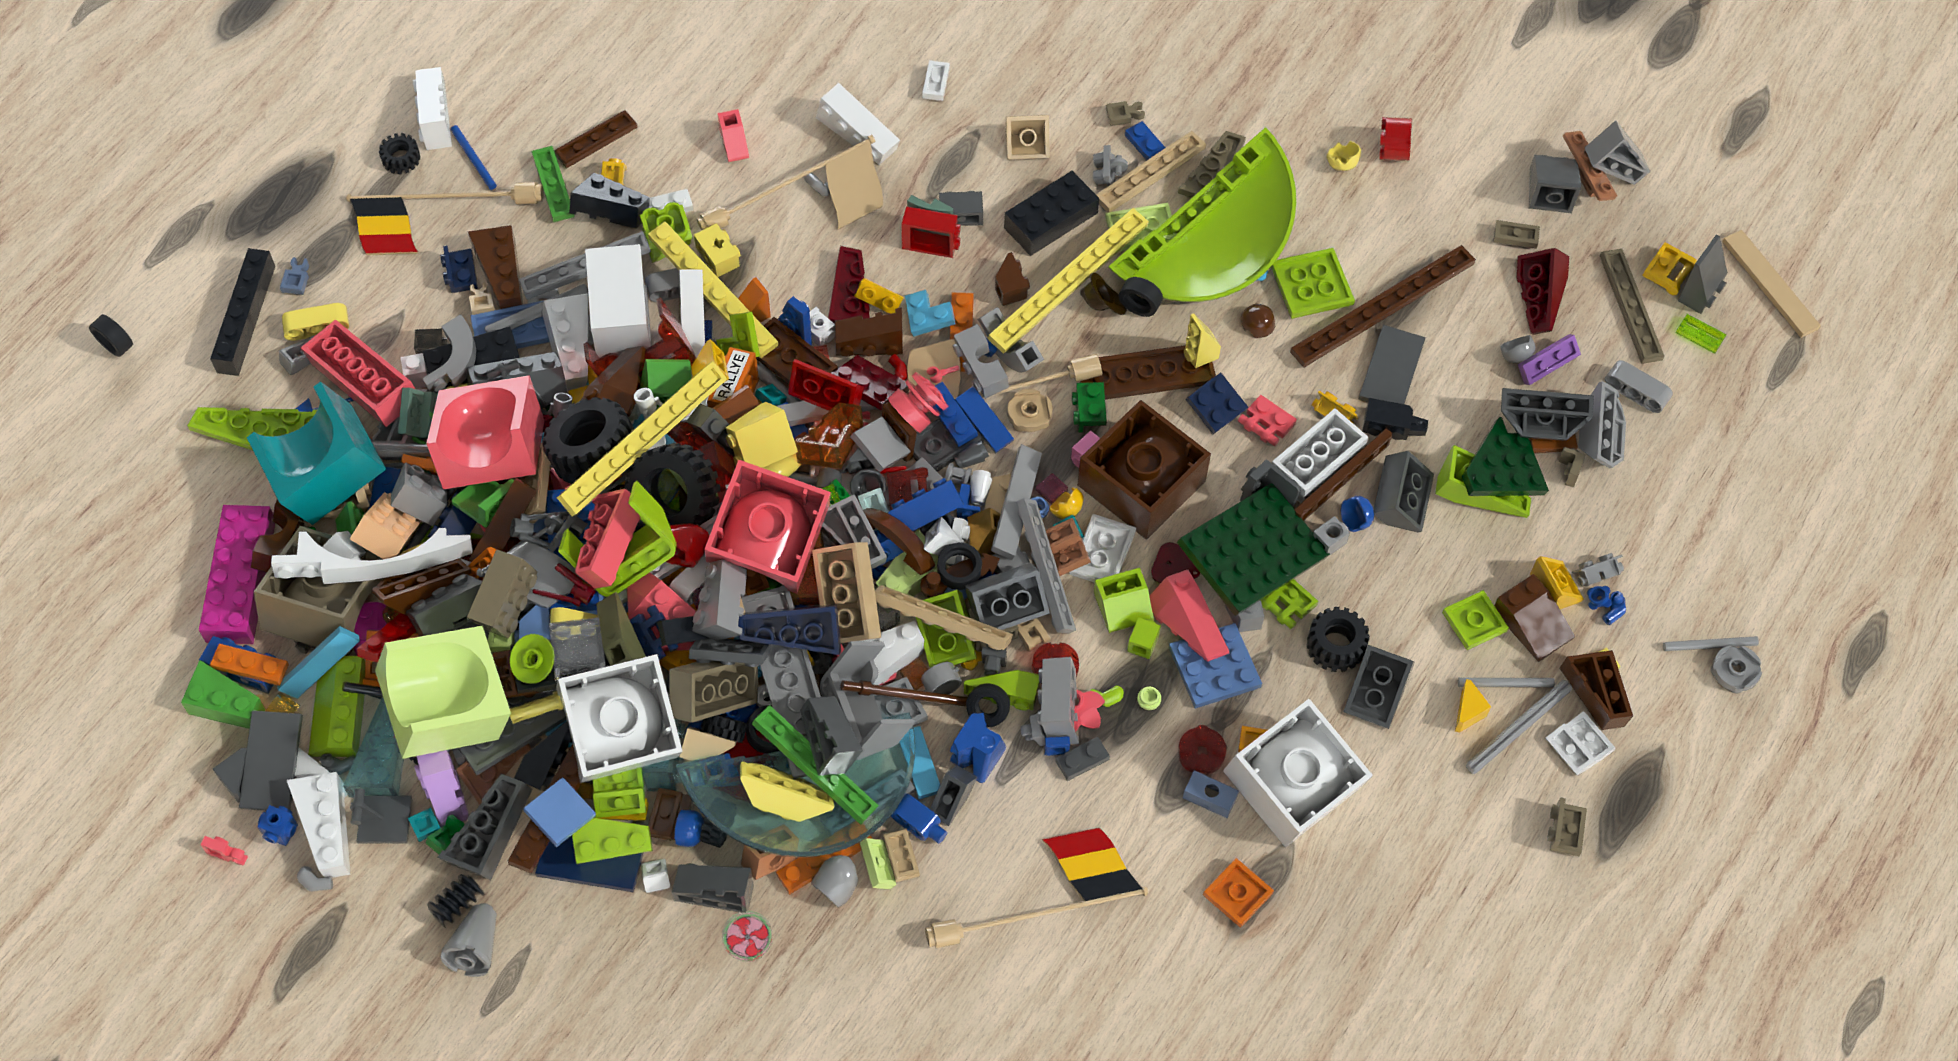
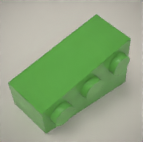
M201 660L198 662L181 701L189 715L250 729L252 711L266 710L258 696Z

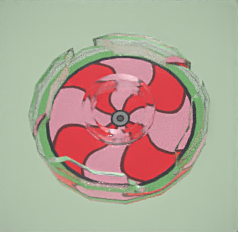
M754 911L733 915L726 922L722 930L724 947L733 958L740 961H754L761 958L772 944V929L769 921L762 914Z

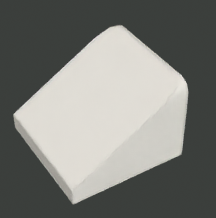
M665 859L641 864L643 882L647 893L670 888Z

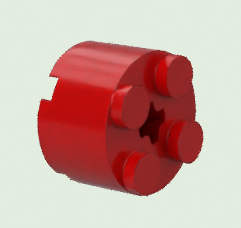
M1382 117L1381 130L1385 131H1381L1380 146L1384 147H1380V160H1410L1412 118Z

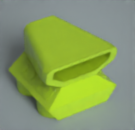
M670 202L664 206V209L647 208L639 215L643 226L642 231L651 250L649 255L652 263L666 257L648 238V233L663 222H666L687 245L692 244L691 239L693 238L683 205Z

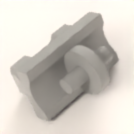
M1105 145L1103 152L1093 154L1095 167H1103L1101 170L1093 171V180L1096 185L1107 184V186H1110L1115 182V175L1120 176L1128 168V162L1122 159L1121 155H1116L1115 157L1111 153L1110 145Z

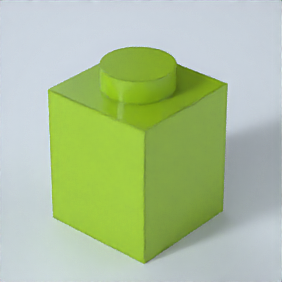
M1138 617L1129 639L1127 652L1150 659L1159 637L1161 625H1158L1151 619Z

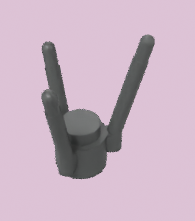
M565 511L534 515L521 514L520 519L513 518L510 536L549 547L551 543L543 541L548 540V535L543 534L539 539L532 537L536 532H533L534 525L529 523V520L545 519L548 515H556L557 513L569 516L570 513Z

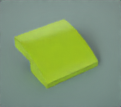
M642 767L593 780L596 818L646 813Z

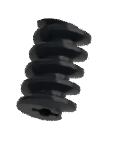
M460 874L458 876L460 884L452 881L450 883L452 890L445 887L443 889L445 898L437 894L435 896L437 904L431 901L427 903L431 914L445 928V920L450 923L454 922L453 913L458 916L462 915L460 907L469 909L468 900L477 902L475 893L482 896L485 895L481 887L469 875Z

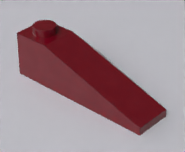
M1556 248L1519 255L1517 259L1516 277L1518 283L1521 284V296L1525 300L1527 308L1525 312L1530 332L1533 335L1553 330L1568 280L1570 256Z

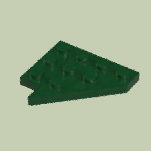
M1498 417L1462 475L1468 495H1545L1549 489L1529 438L1520 437L1518 433H1508L1502 417Z

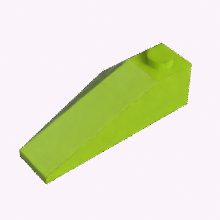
M1455 445L1451 447L1437 476L1436 495L1458 504L1524 518L1529 517L1531 498L1529 496H1469L1462 475L1475 454Z

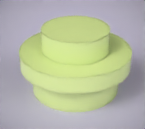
M1145 687L1138 693V704L1145 710H1154L1161 703V694L1154 687Z

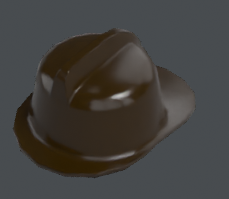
M1092 273L1090 276L1091 281L1080 291V295L1086 303L1095 310L1103 311L1110 308L1119 315H1125L1127 309L1121 304L1117 292L1099 274Z

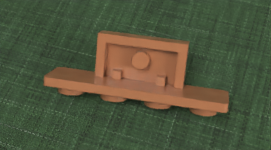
M1581 131L1565 132L1563 138L1578 163L1580 179L1588 195L1596 197L1598 201L1615 200L1617 194L1605 172L1593 167L1585 150L1588 142Z

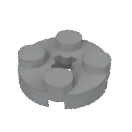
M1730 645L1722 648L1713 660L1711 673L1723 687L1738 694L1742 691L1750 690L1757 684L1762 675L1761 661L1751 649L1744 646L1738 648ZM1731 665H1740L1742 667L1741 673L1734 671Z

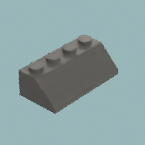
M556 352L516 358L520 368L508 372L510 379L530 375L533 387L547 405L553 403L556 393H567L563 367ZM515 359L467 367V386L503 380L502 375L490 380L486 371L498 367V364L502 362L506 364Z

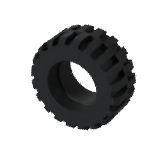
M594 397L591 400L583 399L580 400V403H572L566 410L562 409L557 413L558 416L552 418L549 422V427H546L542 440L543 451L556 474L565 482L573 484L634 430L626 412L617 402L606 398L601 400L598 397Z
M680 443L666 444L642 453V456L636 458L633 463L634 467L628 470L627 477L630 479L625 481L624 489L630 493L633 483L638 481L663 508L669 525L691 523L700 526L714 515L715 509L713 507L717 506L720 500L716 496L720 492V484H716V478L719 477L717 471L713 472L711 469L712 462L709 459L704 460V454L701 451H693V447L687 444L682 446ZM666 468L679 474L686 485L687 501L682 511L671 509L660 497L658 480L660 474Z

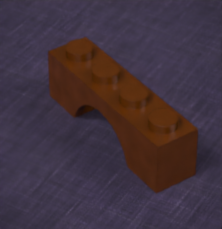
M278 499L274 505L272 521L279 525L282 531L273 535H260L252 554L251 568L268 572L272 566V556L280 555L300 526L304 527V519L281 505Z

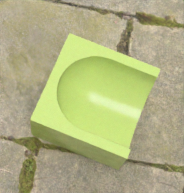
M483 626L384 644L375 672L402 759L499 740L511 712Z

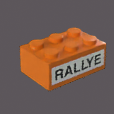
M732 347L729 348L725 355L729 380L721 384L709 395L708 407L713 408L745 385L754 394L759 382L756 353Z

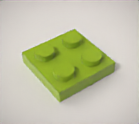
M1484 590L1444 608L1442 612L1466 650L1507 632L1509 628Z

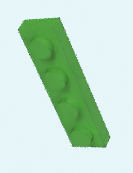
M553 146L533 150V159L553 222L575 217L574 214H569L570 199Z

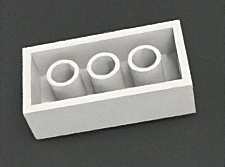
M1333 409L1274 459L1272 464L1276 465L1280 471L1298 483L1301 491L1297 500L1302 503L1366 447L1368 436L1337 409Z

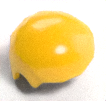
M1072 487L1073 492L1071 494L1064 492L1050 506L1049 511L1061 520L1071 515L1076 516L1082 509L1084 501L1082 492L1077 488Z

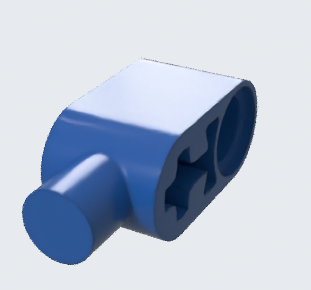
M905 793L889 811L890 816L905 829L907 828L910 833L922 841L930 837L940 844L947 835V831L939 826L941 823L940 818L910 794Z

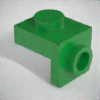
M453 814L449 815L445 826L429 835L426 839V844L440 855L451 844V839L456 832H460L464 827V822L457 819Z

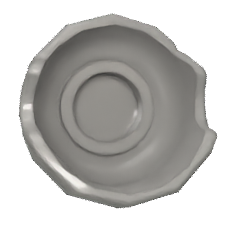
M1531 335L1513 339L1500 346L1503 357L1511 363H1521L1533 355L1536 348Z

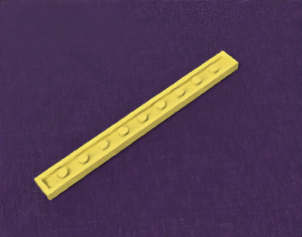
M1132 208L989 334L988 340L1004 354L1082 285L1092 273L1100 269L1146 228L1149 221Z
M713 361L710 362L562 492L557 499L571 516L576 515L629 468L636 458H640L642 453L648 451L723 384L727 378Z

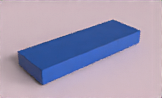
M974 386L955 399L995 453L1014 441L1012 435Z

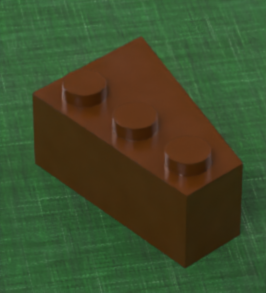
M1613 650L1566 657L1559 669L1572 685L1601 730L1625 727L1633 717V713Z

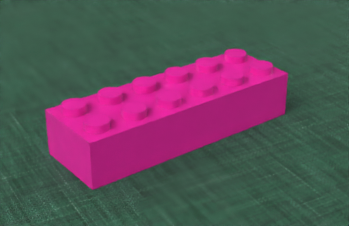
M223 505L199 625V632L206 643H209L212 636L221 639L222 637H227L233 640L235 644H254L258 622L254 590L267 572L251 568L253 550L260 535L274 534L275 523L272 521L273 512L270 506Z

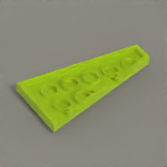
M198 407L187 426L190 431L253 451L247 439L253 432L269 437L289 434L307 424L316 414L317 410L312 412H299L298 409L250 411L249 408L227 410L226 408Z

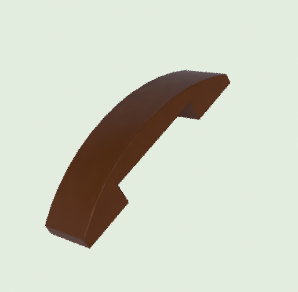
M873 508L863 510L872 529L877 528L906 553L903 561L914 571L922 575L934 569L935 563L932 556L924 549L923 542L908 526L881 510Z

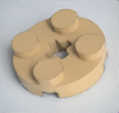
M1036 389L1020 390L1008 402V419L1017 431L1035 432L1046 429L1052 418L1053 407L1051 400L1047 396L1045 397L1040 394V391ZM1027 407L1036 410L1032 414H1028L1025 411H1027Z

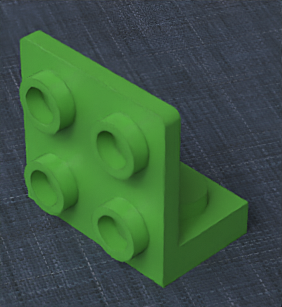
M511 478L501 485L496 481L469 485L452 499V504L487 528L514 480Z

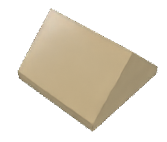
M1049 115L1006 116L1005 138L1008 160L1050 158Z

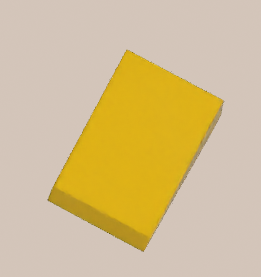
M1468 679L1464 683L1460 697L1455 732L1459 733L1487 717L1491 709L1484 696L1474 683Z

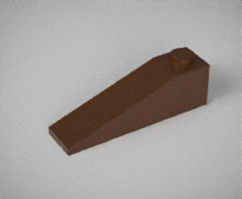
M639 346L625 349L587 387L581 400H591L594 397L601 398V400L603 398L610 399L620 404L629 417L636 404L634 394L637 391V385L641 383L639 371L643 368L646 348Z

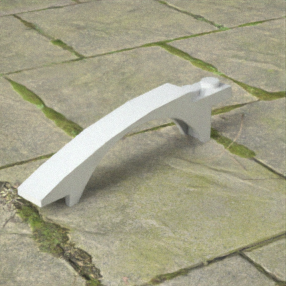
M439 528L425 543L410 552L389 559L363 561L335 555L319 546L307 532H299L297 555L272 556L271 564L275 578L322 577L324 584L369 581L412 573L456 560L472 553V543L470 535L447 536V529Z

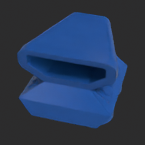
M984 713L971 714L950 749V752L953 753L950 762L961 768L973 764V775L977 776L976 781L979 783L986 781L1006 750V744L1001 736L987 728Z

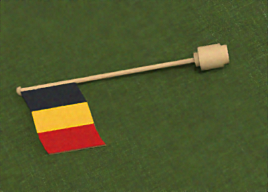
M522 182L515 183L514 187H511V192L351 196V194H348L346 200L352 203L356 213L359 238L366 255L419 254L412 240L410 219L403 199L511 196V199L515 200L516 204H538V202H543L544 192L542 184Z
M1100 828L1043 839L1042 842L1055 855L1069 883L1084 902L962 927L961 923H956L955 919L932 923L930 927L925 928L926 938L929 947L935 946L936 949L960 944V938H964L963 932L1141 894L1146 896L1148 889L1144 886L1141 887L1127 870L1113 842Z

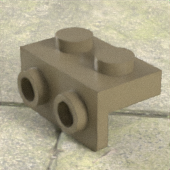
M1560 797L1558 803L1552 805L1550 818L1554 819L1553 827L1550 826L1547 841H1551L1550 851L1580 857L1587 808L1565 804L1566 798Z

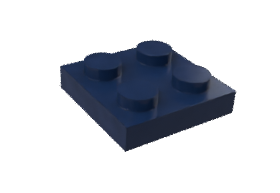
M1221 372L1185 399L1213 435L1249 408Z

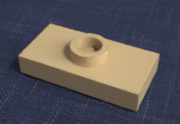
M907 828L883 834V840L896 883L919 877L920 872Z

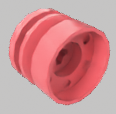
M915 372L912 377L917 385L915 386L907 380L905 383L910 392L907 394L898 388L888 400L897 412L916 431L921 433L931 424L926 414L930 411L938 417L940 413L935 405L937 404L943 410H946L949 406L935 385Z

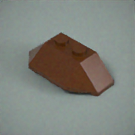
M458 558L452 562H446L412 573L384 578L372 589V593L384 605L407 616L406 611L411 609L413 603L422 599L426 600L432 596L433 591L440 587L449 586L453 583V579L460 575H470L471 569Z

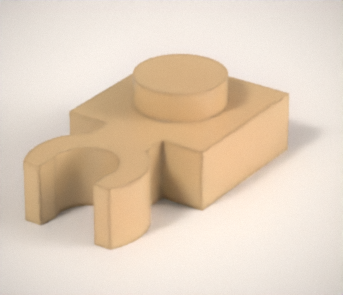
M482 283V288L479 290L474 289V285H470L472 296H469L472 315L494 311L491 292L488 293L486 283Z

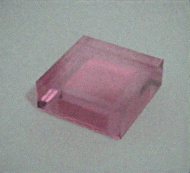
M1051 473L1036 486V491L1052 505L1064 492H1068V487Z

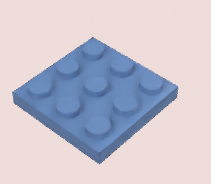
M1236 623L1219 628L1229 649V654L1208 662L1191 649L1184 639L1169 644V650L1195 709L1262 687L1261 679Z

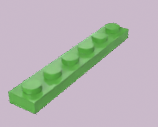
M770 705L754 719L752 725L860 825L879 806L844 773L819 776L809 741Z

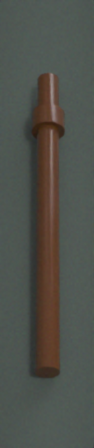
M842 680L840 684L841 690L858 692L859 695L864 696L875 694L966 707L968 698L874 685L870 681L863 680L859 682Z

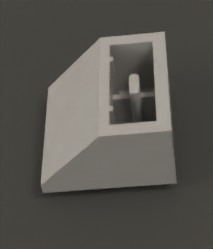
M405 463L391 494V506L433 526L447 505V489H443L437 475L432 476L424 472L417 465Z

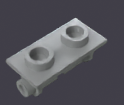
M1612 553L1599 557L1600 562L1593 564L1592 560L1579 564V569L1572 571V574L1579 572V584L1586 587L1602 581L1599 572H1602L1604 580L1620 575L1624 571V567L1621 562L1618 563L1617 559L1623 556L1618 555L1614 557Z

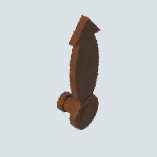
M982 553V569L979 580L989 571L993 576L1000 558ZM970 559L958 562L949 567L947 572L954 577H966L973 571V562ZM934 571L925 575L920 584L921 592L928 598L944 594L946 589L949 588L941 582L939 573Z

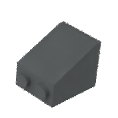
M1534 155L1530 166L1529 209L1572 213L1581 190L1578 163L1575 159L1566 157Z

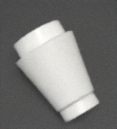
M975 470L970 476L971 503L973 505H985L992 483L991 473L988 471Z

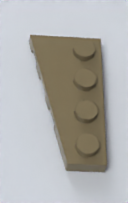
M1225 131L1211 148V152L1201 160L1197 169L1193 170L1188 176L1187 181L1178 188V194L1191 198L1194 197L1216 177L1217 173L1233 160L1234 155L1244 146L1246 137Z

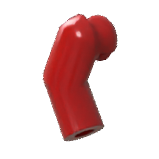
M894 354L888 359V362L895 368L894 375L906 381L908 377L907 365Z

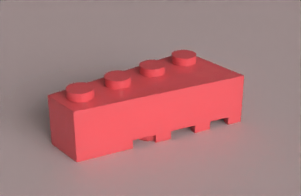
M626 489L598 494L592 500L595 508L589 512L588 519L591 521L590 528L585 530L583 538L587 541L586 545L580 549L575 573L595 589L611 586L615 581L618 568L624 560L626 549L633 538L637 523L640 521L639 514L628 503L631 493Z

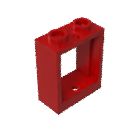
M906 206L901 224L902 249L953 258L954 252L959 250L961 242L959 237L961 225L958 224V215ZM915 228L949 234V236L917 231Z

